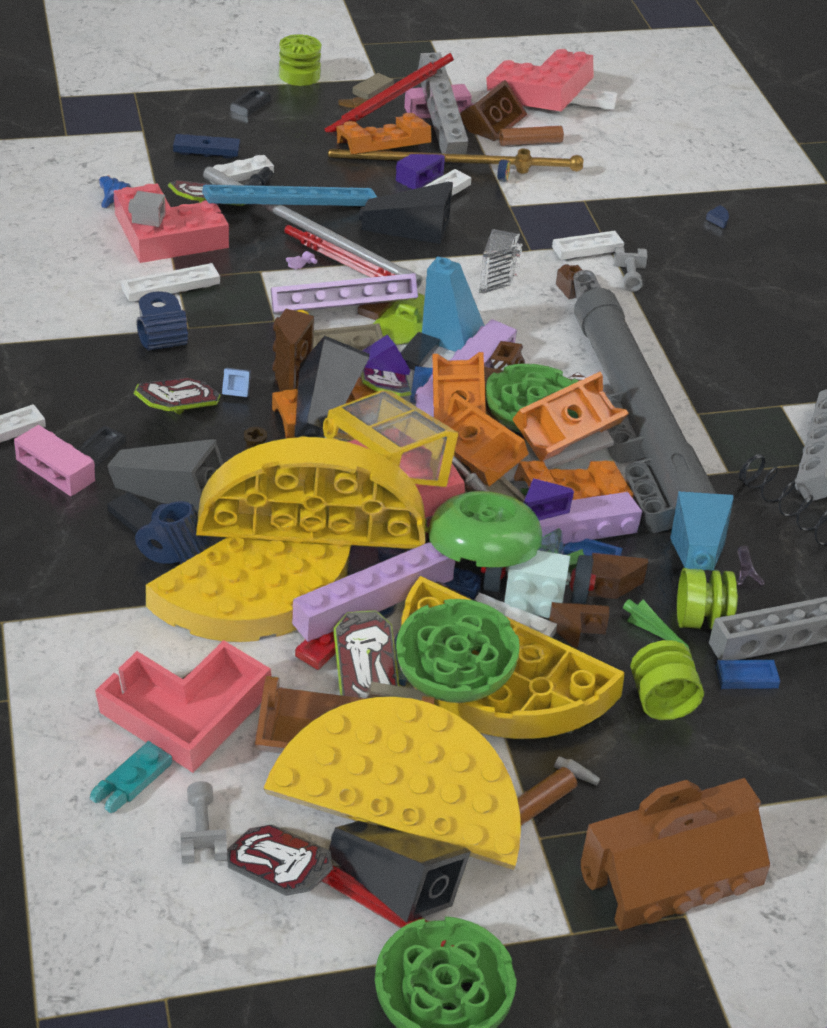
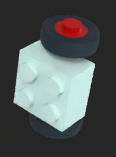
M537 550V555L517 565L482 567L481 573H485L484 590L498 592L501 580L505 577L507 571L508 581L504 603L533 615L549 618L551 603L563 602L565 585H568L569 582V588L572 592L571 604L586 605L588 591H594L596 575L592 574L593 557L579 555L577 566L572 570L570 576V573H568L570 556Z

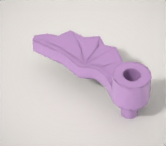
M305 251L302 257L286 258L288 266L294 270L301 269L306 263H317L315 256L309 251Z

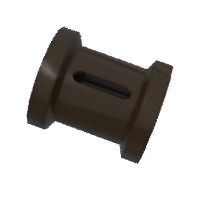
M261 427L246 429L244 431V440L246 441L244 451L264 444L267 440L266 430Z

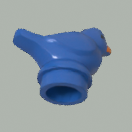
M110 175L100 177L99 184L105 195L101 204L102 208H107L114 202V190L131 187L130 184L119 181L117 178H111Z

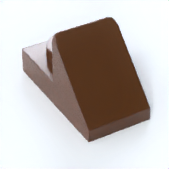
M551 603L549 621L557 624L556 633L574 647L578 648L581 633L606 635L609 606Z

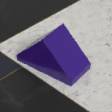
M388 335L362 350L370 354V358L364 368L404 375L410 374L408 365Z
M533 478L524 504L536 514L539 521L570 513L574 491L569 487Z

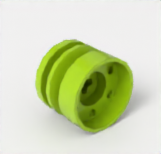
M303 34L289 35L281 39L279 43L280 79L285 83L297 86L316 83L321 76V42L315 37Z
M687 568L682 570L677 594V619L679 627L700 629L704 616H706L709 629H712L715 618L736 614L738 593L734 572L724 571L721 576L719 571L714 570L707 583L704 570Z
M674 640L658 641L640 649L633 657L630 668L643 710L650 717L658 720L677 719L691 713L701 704L704 697L703 687L695 669L690 650L683 643Z

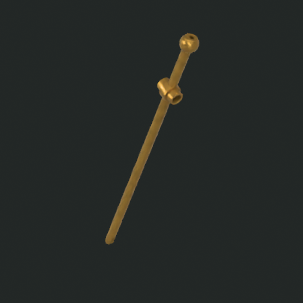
M525 148L519 149L516 156L391 151L351 154L350 150L330 149L328 151V156L331 158L401 160L410 154H438L445 156L444 162L499 164L500 160L504 159L510 160V165H515L516 171L521 174L528 173L531 166L570 167L572 171L577 172L583 169L584 162L581 155H573L570 159L532 157L530 150Z

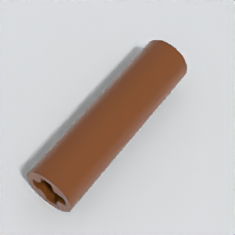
M561 125L505 128L499 131L501 146L563 142L564 131Z
M559 768L517 797L521 826L577 787V780L568 768Z

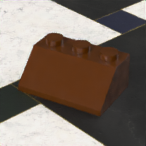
M506 80L486 91L460 112L462 122L469 132L492 141L499 139L500 129L512 128L527 115Z
M286 308L281 316L275 319L273 331L276 332V339L273 344V352H276L273 372H275V383L280 391L298 390L300 363L312 351L314 342V316Z

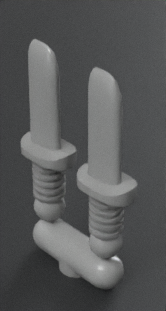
M453 456L452 463L466 477L465 483L472 491H489L475 473L470 474Z

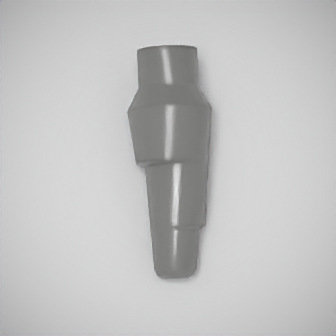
M559 756L554 765L557 769L561 767L568 768L576 778L594 785L599 783L600 778L572 759H565Z

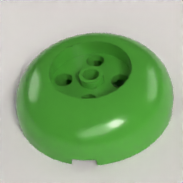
M538 364L509 365L504 367L503 372L498 374L494 372L488 378L485 390L486 402L493 416L501 424L515 432L521 433L512 420L519 409L578 382V380L574 378L571 381L563 376V371ZM567 410L572 418H578L574 410Z
M472 491L453 496L436 509L429 524V540L436 550L458 562L462 558L477 561L476 566L507 567L526 562L537 555V549L542 545V528L536 514L520 500L497 492Z
M467 599L444 600L442 605L431 608L428 605L421 607L402 624L396 641L398 663L407 680L423 694L435 697L436 700L450 703L473 702L495 693L510 679L519 658V638L510 626L509 619L489 605ZM476 650L479 652V655H474L471 652Z
M445 917L441 921L425 922L424 918L402 927L384 944L377 959L375 986L383 1011L397 1028H497L511 1008L515 995L516 978L509 952L500 940L485 928L473 922L455 917ZM446 940L444 947H441V942ZM470 982L472 984L468 992L462 989L461 985L463 983ZM450 1006L453 1007L454 1010H446L443 1007Z

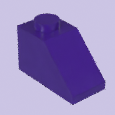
M410 154L397 162L396 181L411 189L427 185L443 175L445 156L438 154Z

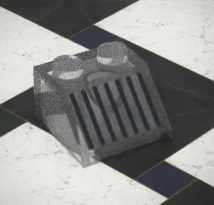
M492 229L483 253L479 293L485 294L510 286L513 277H518L520 263H516L517 257L520 258L522 252V244L519 243L520 234Z

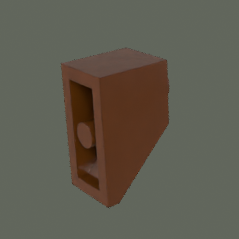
M592 553V574L596 575L594 591H588V596L617 599L644 583L648 559Z

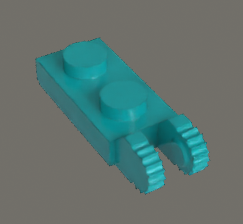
M147 741L106 777L105 780H101L97 786L95 785L91 791L90 800L94 803H100L109 794L114 792L110 795L104 807L109 813H114L126 802L130 803L170 767L172 756L150 741Z

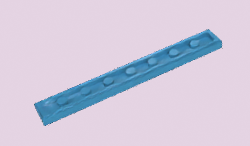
M203 185L202 193L208 203L365 206L368 199L377 197L371 188Z

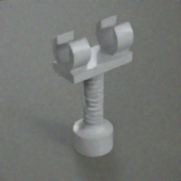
M615 247L614 266L627 267V273L623 278L624 288L630 292L638 291L642 287V277L636 272V268L645 269L647 249L638 248V254L624 253V247Z
M194 782L187 788L188 803L195 807L196 831L180 833L182 863L194 862V849L214 847L215 861L227 860L226 829L209 830L207 806L213 802V787L208 782Z

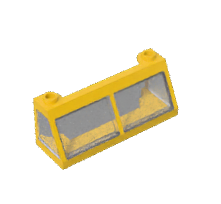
M385 390L328 411V416L323 423V432L326 438L357 440L370 450L379 453L400 467L414 484L447 487L458 432L392 391Z

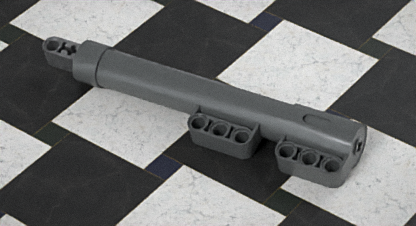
M578 271L574 274L577 298L574 305L575 317L583 334L589 339L614 391L613 394L606 396L615 408L626 409L629 413L620 424L607 430L614 441V445L607 449L612 459L618 463L646 458L630 463L625 468L626 482L634 494L633 500L642 510L640 521L645 530L652 533L672 529L678 491L716 494L696 452L687 443L625 321L624 312L615 294L609 289L601 288L592 271Z

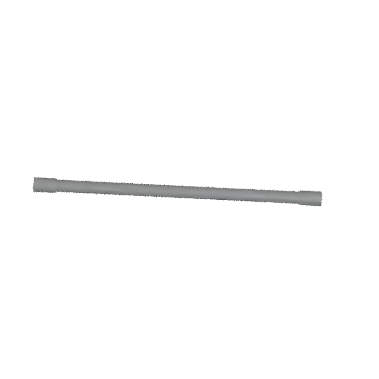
M211 166L207 167L203 174L205 179L216 185H243ZM257 204L302 229L395 275L414 273L283 205ZM416 274L417 289L423 281L422 276Z

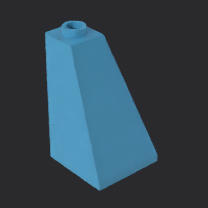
M437 256L427 268L422 333L440 339L439 347L456 352L465 346L470 337L473 338L478 333L481 326L485 325L460 263Z
M678 491L671 541L685 568L714 570L725 545L733 495Z

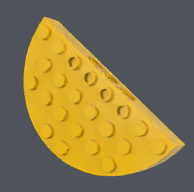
M287 438L247 449L232 457L215 471L204 487L200 498L196 535L414 549L425 544V510L421 495L410 477L400 467L379 453L363 446L334 438Z
M227 537L146 584V607L167 624L173 627L178 625L190 630V634L206 639L224 640L226 642L259 641L262 636L276 634V637L285 635L297 630L292 624L293 599L347 576L351 545Z
M420 576L407 595L401 618V626L411 614L423 606L428 605L431 608L442 605L444 600L471 599ZM507 617L510 621V626L515 634L518 635L520 645L518 662L510 679L498 691L483 699L466 703H450L435 699L434 705L459 716L483 734L514 739L550 737L578 729L594 721L609 710L622 696L624 672ZM476 650L471 652L474 655H479V652Z
M375 697L351 702L325 713L302 729L288 743L277 758L263 788L266 794L349 820H359L466 847L471 851L470 857L512 870L516 867L521 836L520 811L517 795L504 763L489 742L473 726L448 710L428 702L402 697Z

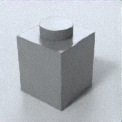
M137 191L134 198L130 199L128 211L132 214V223L159 227L166 215L165 195Z

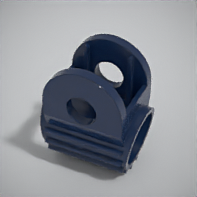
M155 291L143 295L139 300L140 317H137L136 320L137 331L142 345L147 350L186 345L188 343L186 312L181 310L178 299L173 294L163 291ZM161 302L165 305L162 307H155L152 304Z
M185 501L157 506L152 513V521L149 525L142 526L135 536L137 547L147 558L164 564L175 562L182 564L210 548L213 543L210 536L196 535L198 512L193 503L190 504ZM167 518L173 519L174 522H167ZM151 539L158 541L163 549L153 546Z

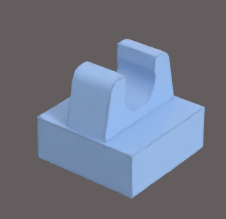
M225 368L222 394L248 397L251 371Z

